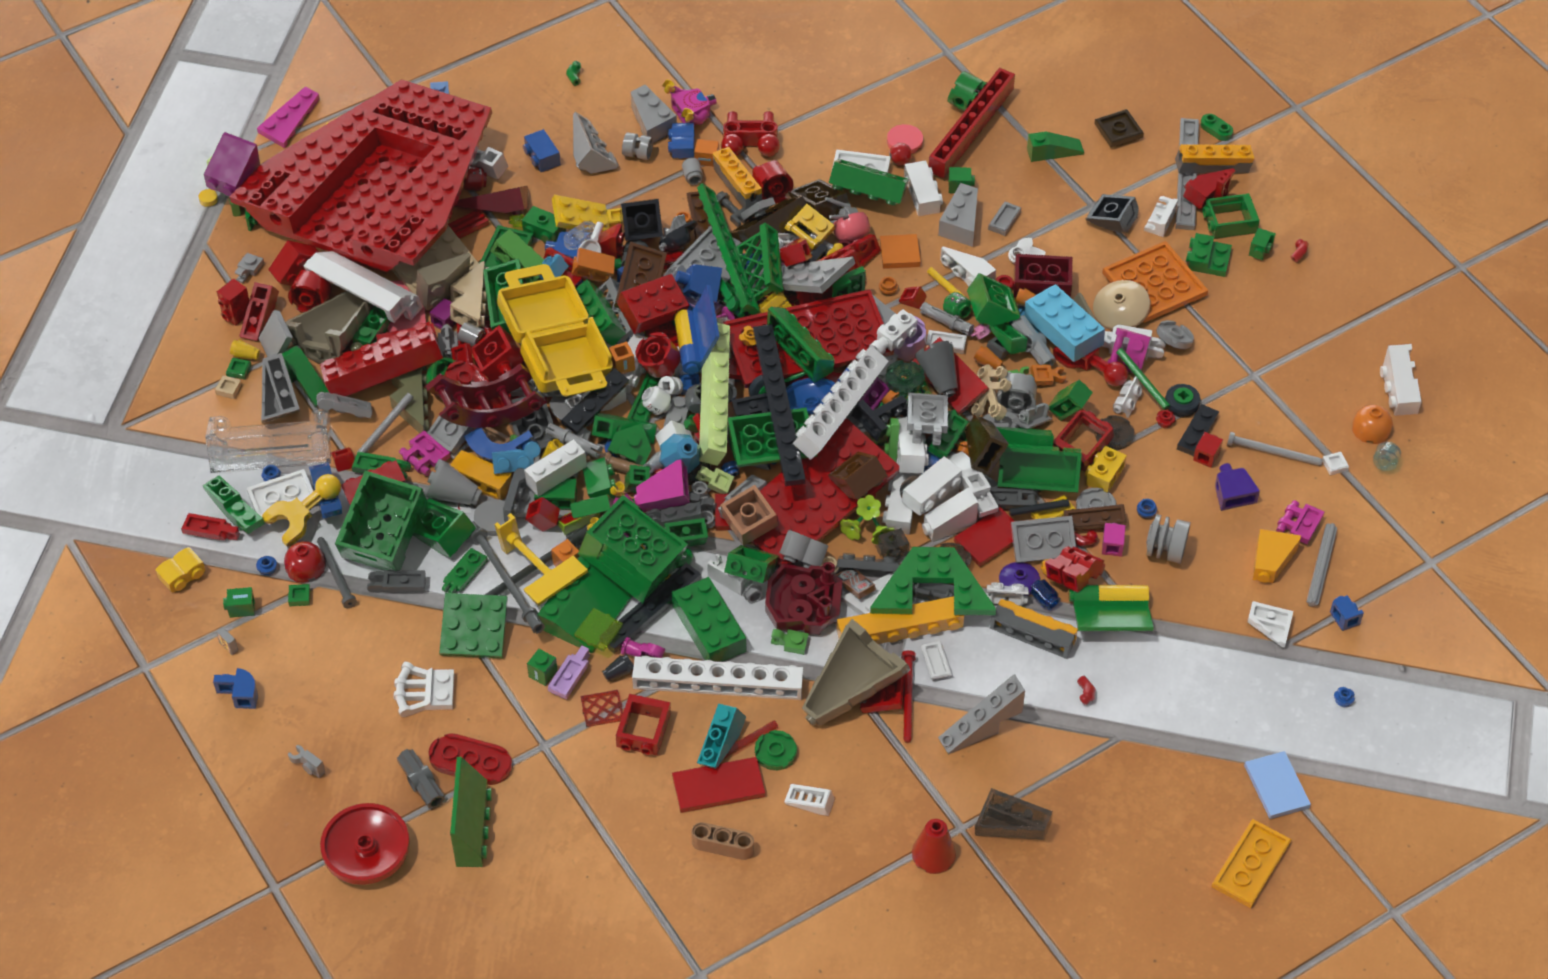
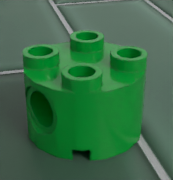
M963 71L954 84L956 86L954 89H951L947 102L965 112L987 82L969 72Z

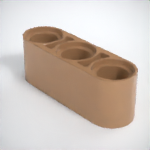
M703 822L696 823L692 827V845L697 850L741 860H747L754 854V838L748 832Z

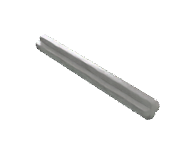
M1327 523L1325 525L1306 601L1310 607L1319 604L1337 532V527L1334 523Z

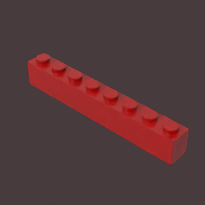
M999 67L929 156L928 167L932 168L934 175L945 178L949 173V167H953L1014 90V73Z

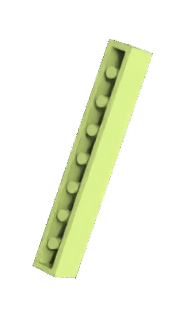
M717 322L720 337L702 367L699 461L718 466L727 453L730 326Z

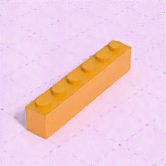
M953 596L912 604V614L866 613L837 619L836 631L838 638H840L845 626L853 619L868 632L877 644L897 642L907 638H917L927 634H937L947 630H957L963 627L964 615H954Z

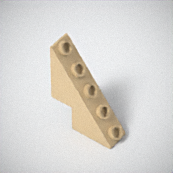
M484 261L450 285L451 301H453L450 304V319L460 325L468 322L479 328L485 326V316L482 315L486 313L487 295L483 270L488 267H485Z

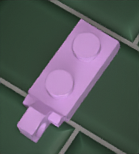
M581 646L576 655L567 656L548 685L549 692L564 699L568 698L589 664L587 659L590 656L589 648Z

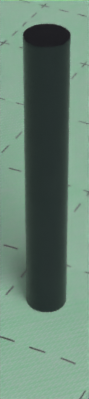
M1064 499L1009 509V515L1012 517L1069 507V500Z

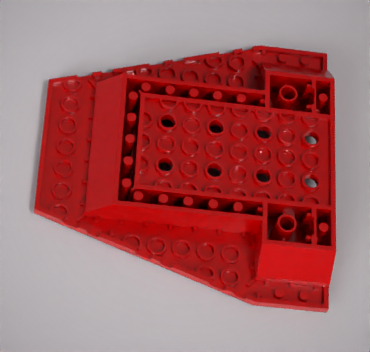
M401 79L263 162L229 196L230 202L245 207L246 211L265 230L328 252L333 251L343 257L388 272L400 262L415 266L448 227V220L451 219L453 207L458 202L464 186V179H467L468 169L473 164L479 148L480 140L482 141L484 136L483 131L487 128L490 121L492 109L479 103Z

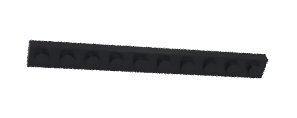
M773 325L753 327V335L785 486L805 484L800 451L793 444L797 437L795 435L796 432Z

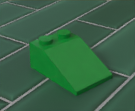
M429 498L421 521H418L413 536L438 553L451 557L458 551V548L464 541L471 536L476 527L463 511Z

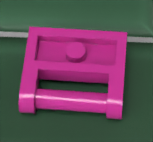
M1117 328L1115 333L1117 336L1112 354L1107 362H1120L1116 352L1122 347L1124 337L1130 339L1126 353L1142 371L1151 337ZM1121 362L1127 367L1128 372L1133 373L1124 362Z

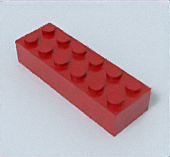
M430 322L420 323L409 330H402L391 337L381 338L373 344L363 345L355 351L345 352L342 356L334 359H327L320 364L329 393L348 396L442 359L443 356Z

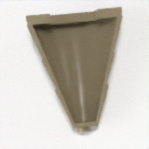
M346 291L287 320L285 323L293 337L291 342L293 345L297 344L303 350L306 357L318 363H323L330 358L339 357L343 354L375 305Z
M851 619L845 626L833 652L830 653L820 676H817L802 707L807 714L805 718L813 726L816 724L821 726L852 710L854 705L872 697L876 692L896 682L910 671V667L894 652L892 654L888 653L870 637L862 626Z

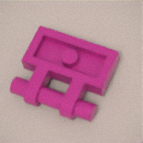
M422 431L409 441L411 447L409 450L405 447L399 450L403 460L411 463L418 473H422L425 476H428L431 472L427 467L431 464L435 468L438 459L447 461L451 458L450 452L425 431ZM419 454L423 458L421 460H418L415 456Z
M1293 500L1286 507L1284 517L1278 521L1276 532L1284 533L1285 530L1289 529L1291 530L1290 534L1301 535L1300 542L1308 545L1325 512L1308 504L1301 509L1299 508V502ZM1292 517H1297V521H1292Z

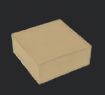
M222 376L215 389L216 395L234 399L242 386L241 380Z

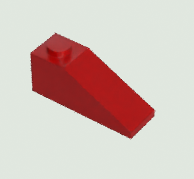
M1234 168L1226 169L1227 171L1232 172L1233 177L1236 170ZM1226 170L1198 175L1194 180L1190 179L1184 187L1186 190L1183 197L1201 209L1206 204V199L1214 197L1217 181L1224 175Z
M254 282L239 335L240 338L259 341V336L275 309L279 294L276 288Z

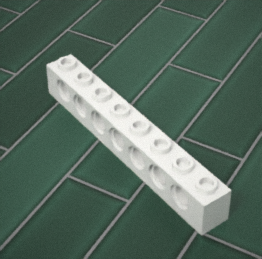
M872 345L866 351L862 349L856 355L858 360L854 359L847 367L849 371L846 370L839 377L841 382L837 381L830 389L832 393L829 392L822 399L824 404L820 403L814 409L813 413L815 415H811L804 422L806 427L802 426L795 434L797 438L793 444L810 460L821 451L889 362Z
M635 656L632 682L633 689L801 700L803 667Z

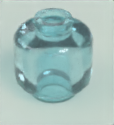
M1382 442L1374 452V465L1382 471L1395 469L1401 458V450L1392 442Z

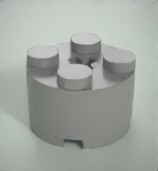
M1008 372L1005 378L1012 383L1011 388L1007 392L997 390L998 403L1006 407L1008 412L1019 417L1022 410L1036 406L1037 384L1032 375Z

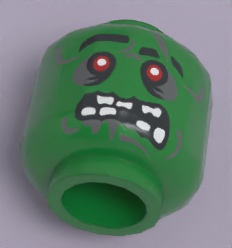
M954 292L944 299L943 310L964 319L971 312V302L959 292Z

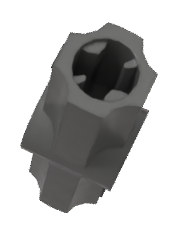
M413 749L402 751L397 757V762L405 772L413 791L419 793L428 808L440 806L445 798L435 783L429 767L422 764Z

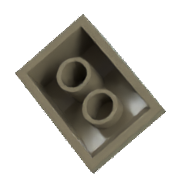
M470 253L418 269L416 295L419 296L421 304L426 311L435 308L444 298L447 300L451 298L450 285L469 272Z

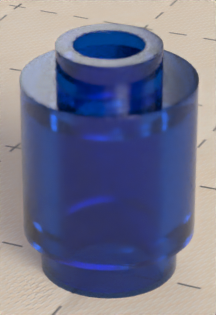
M1045 579L1036 580L1031 585L1030 594L1043 608L1046 607L1048 610H1051L1060 602L1058 592Z

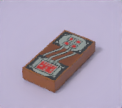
M847 568L836 575L843 580L842 586L858 599L876 590L875 584L854 568Z

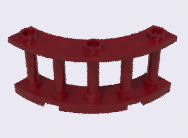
M521 363L507 373L498 376L499 379L492 382L485 380L471 382L470 385H466L439 374L426 385L427 390L433 395L440 397L446 407L439 413L440 417L465 427L486 428L511 423L537 411L547 403L546 399L536 391L532 392L527 382L533 378L529 370ZM521 387L526 397L512 403L508 393ZM501 397L505 407L491 409L487 400ZM479 402L483 410L471 409L467 403Z

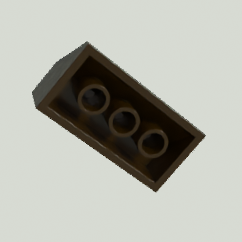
M803 196L785 199L766 210L765 215L751 219L730 233L734 239L744 242L760 232V225L763 223H767L776 229L778 233H791L785 229V226L806 205ZM761 239L758 241L756 245L757 247L759 246Z

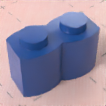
M672 123V129L668 130L669 140H672V142H668V152L672 153V158H694V123Z

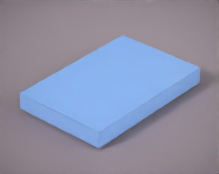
M1285 751L1245 762L1244 767L1269 819L1310 808L1311 803Z

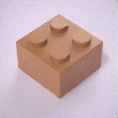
M756 485L720 505L723 518L743 546L778 526L776 513Z

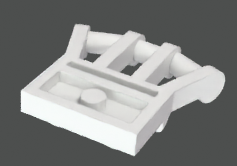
M403 662L402 670L394 681L396 691H394L393 696L399 706L398 712L401 717H407L424 710H453L454 669L433 670V668L425 670L409 662ZM409 674L425 678L406 680ZM425 688V692H405L404 689ZM406 701H422L411 706L406 703Z

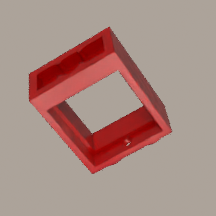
M1080 409L1054 439L1053 447H1059V451H1063V447L1074 448L1067 442L1082 424L1101 434L1102 438L1087 455L1082 453L1080 469L1086 471L1088 466L1094 462L1097 452H1101L1114 438L1110 423L1101 421L1091 411Z
M629 694L616 733V747L625 751L632 750L641 752L644 755L658 756L671 716V702ZM631 713L659 718L653 739L625 733Z

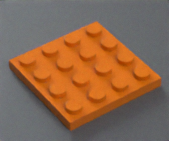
M1166 241L1106 266L1102 271L1110 283L1119 280H1130L1145 288L1150 298V311L1143 323L1208 295V289Z

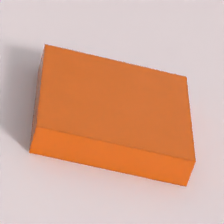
M917 234L880 236L883 269L920 267L921 261Z

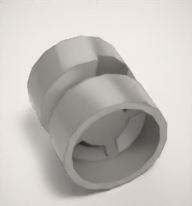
M627 132L623 140L622 154L629 157L637 155V158L649 160L653 148V137L645 135L638 137V134Z

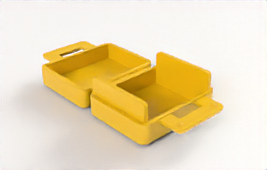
M547 264L506 272L505 279L509 287L499 290L497 305L514 340L517 343H521L520 353L538 390L542 393L559 390L563 396L568 397L605 388L607 386L605 377L613 368L612 356L593 317L588 318V313L571 279L568 276L555 277L550 266ZM542 275L544 279L526 284H520L519 279Z

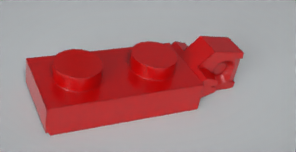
M188 513L181 528L183 534L216 540H226V538L228 540H238L240 536L238 527L232 526L226 519Z

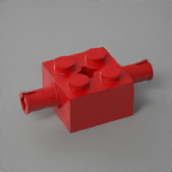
M500 325L493 331L491 328H484L486 335L483 331V339L471 347L472 354L481 372L491 381L498 380V376L507 373L524 361L515 340Z

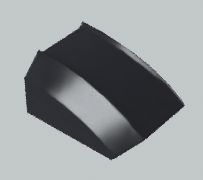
M1102 194L1085 219L1108 230L1128 233L1134 221L1138 219L1139 207L1135 197Z

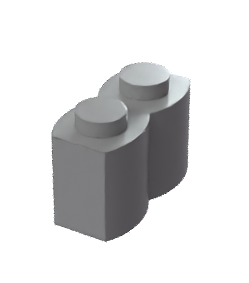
M788 530L780 553L785 555V560L792 563L798 560L802 562V567L809 568L811 565L821 566L828 545Z

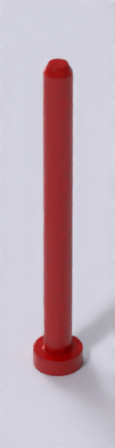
M906 650L901 653V659L910 667V671L904 675L903 740L909 743L912 740L913 661L916 660V653Z

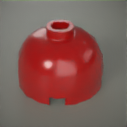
M302 541L295 543L287 550L284 557L285 571L288 577L296 582L307 583L310 579H318L325 571L324 554L317 545L311 542Z

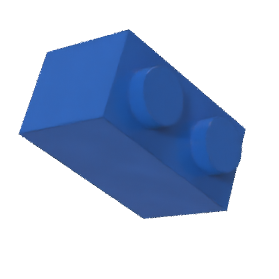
M544 129L524 136V152L531 157L533 166H537L540 172L561 165L560 152Z

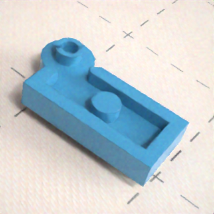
M528 442L524 450L492 452L494 474L514 472L519 468L526 469L533 465V458L540 454V446L536 442Z

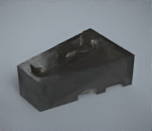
M991 788L975 824V836L1044 840L1052 823L1053 811Z

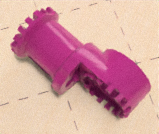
M626 637L623 642L624 644H622L624 647H621V654H628L634 657H642L647 654L650 657L653 656V658H662L666 649L652 643L640 644L632 641L630 637Z

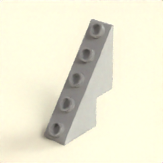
M1012 675L938 737L948 754L998 734L1001 721L1023 712L1025 689L1016 675Z

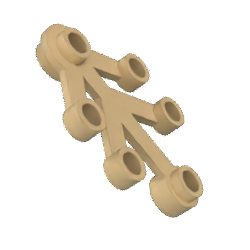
M985 365L978 370L977 376L988 386L989 390L973 403L972 414L981 416L984 412L986 401L989 399L990 407L988 412L990 416L997 421L1004 418L1007 409L998 403L994 390L1007 392L1011 388L1012 383L1005 378L1008 373L1007 369L999 366L996 370H993L992 366ZM996 377L1001 379L1000 382H992Z

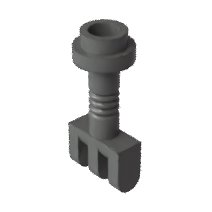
M721 191L716 195L720 206L724 205L732 213L730 221L735 226L739 227L741 222H747V219L743 220L741 216L745 209L739 210L729 201L730 195Z

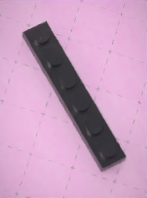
M686 562L659 585L643 604L641 602L638 603L599 637L600 642L613 653L617 652L622 647V644H624L623 642L626 637L632 639L672 604L673 591L702 579L701 573Z

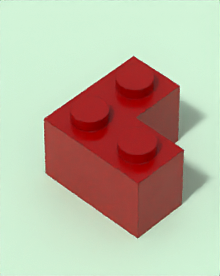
M287 240L268 270L280 284L292 286L299 272L305 270L304 265L307 260L319 251L312 245Z

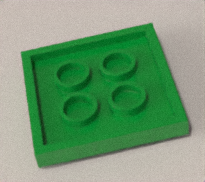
M445 593L439 654L444 656L503 658L508 597Z

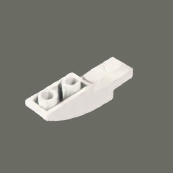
M964 452L947 456V459L962 469L960 490L962 491L970 487L978 501L977 514L979 518L998 512L999 507L990 493L991 486L982 472L971 468L970 457Z

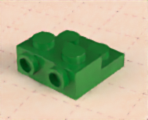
M1196 233L1195 238L1191 237L1189 248L1192 251H1188L1186 262H1189V268L1191 271L1225 277L1232 245L1214 242V236Z

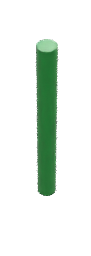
M1118 349L1116 352L1159 405L1164 410L1168 409L1170 404L1124 349Z

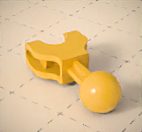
M332 474L322 475L315 483V490L303 501H300L297 497L289 502L277 501L263 513L262 518L267 524H273L280 519H287L290 524L287 531L282 535V542L285 546H292L306 533L307 521L312 517L309 510L323 499L332 500L336 498L341 491V483Z

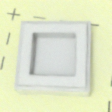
M1342 452L1326 455L1322 458V462L1329 475L1349 470V465Z

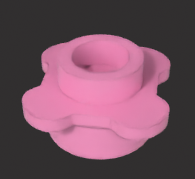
M979 324L974 328L975 332L971 336L976 335L978 340L985 337L991 332L989 329L990 325Z

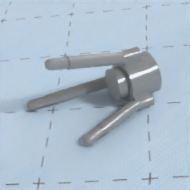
M828 197L825 198L826 201L843 207V209H840L839 215H830L829 219H840L843 217V220L849 218V214L858 212L857 208L850 206V203H843Z

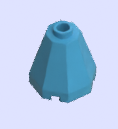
M674 433L660 445L661 455L659 462L665 468L681 459L686 465L689 474L700 464V446L691 435Z

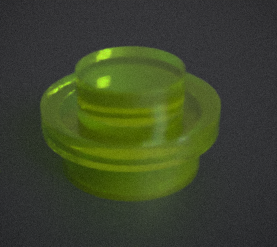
M524 214L509 216V224H513V227L522 226Z

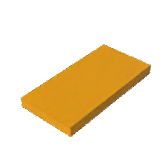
M1252 819L1211 887L1251 908L1289 847L1292 839Z

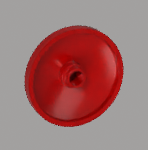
M375 803L356 804L338 812L325 826L320 841L322 858L328 870L340 880L358 885L372 884L390 877L406 860L410 846L408 829L401 816L389 807Z

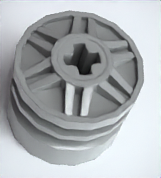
M1156 514L1147 536L1146 555L1152 556L1154 548H1157L1156 558H1160L1165 550L1168 551V561L1181 563L1191 522L1177 519L1174 527H1170V517H1166L1164 525H1161L1162 515Z

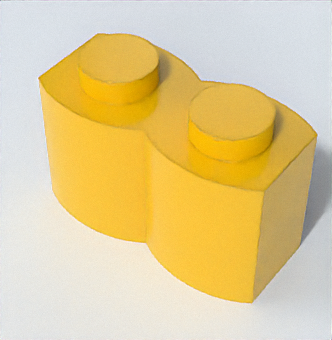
M190 547L179 551L173 558L161 563L155 571L161 582L171 593L185 588L189 581L200 578L206 569L203 561Z

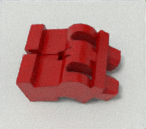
M1067 546L1055 559L1050 558L1045 562L1047 578L1061 585L1064 583L1065 587L1079 592L1089 583L1090 578L1097 579L1099 575H1102L1105 569V560L1073 546L1071 548Z

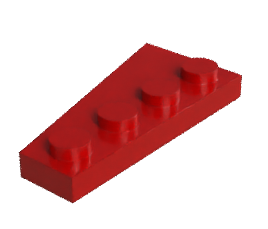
M869 234L818 261L836 259L852 249L856 252L860 266H864L881 249L876 235Z

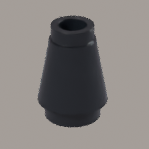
M626 654L624 656L620 655L602 673L609 682L630 674L634 665Z

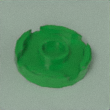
M778 730L769 731V733L761 735L756 741L755 757L758 763L766 769L776 771L786 769L796 759L797 745L790 734Z

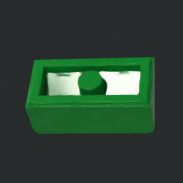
M606 494L571 503L572 517L579 518L607 511L613 505L615 498L613 495Z

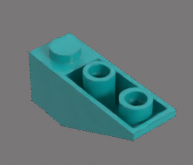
M718 704L697 764L713 768L719 766L739 738L746 716L738 708Z

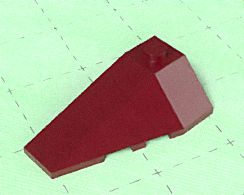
M528 186L459 199L454 206L503 213L512 212L513 215L524 213L523 209L528 208Z

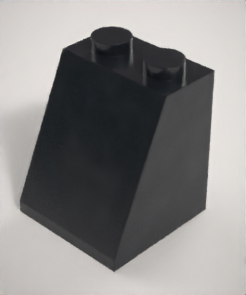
M659 199L621 203L620 222L622 224V233L625 235V241L663 236Z

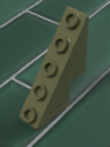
M426 365L391 379L392 384L398 389L390 395L392 409L397 406L407 393H410L414 398L399 415L419 433L429 431L428 419L425 420V416H429L428 404H424V401H428L427 389H424V386L427 385L426 374H423V371L426 370Z

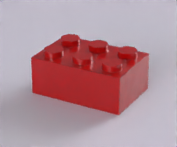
M672 273L622 291L617 301V305L634 335L673 321L676 312L687 310L689 307Z

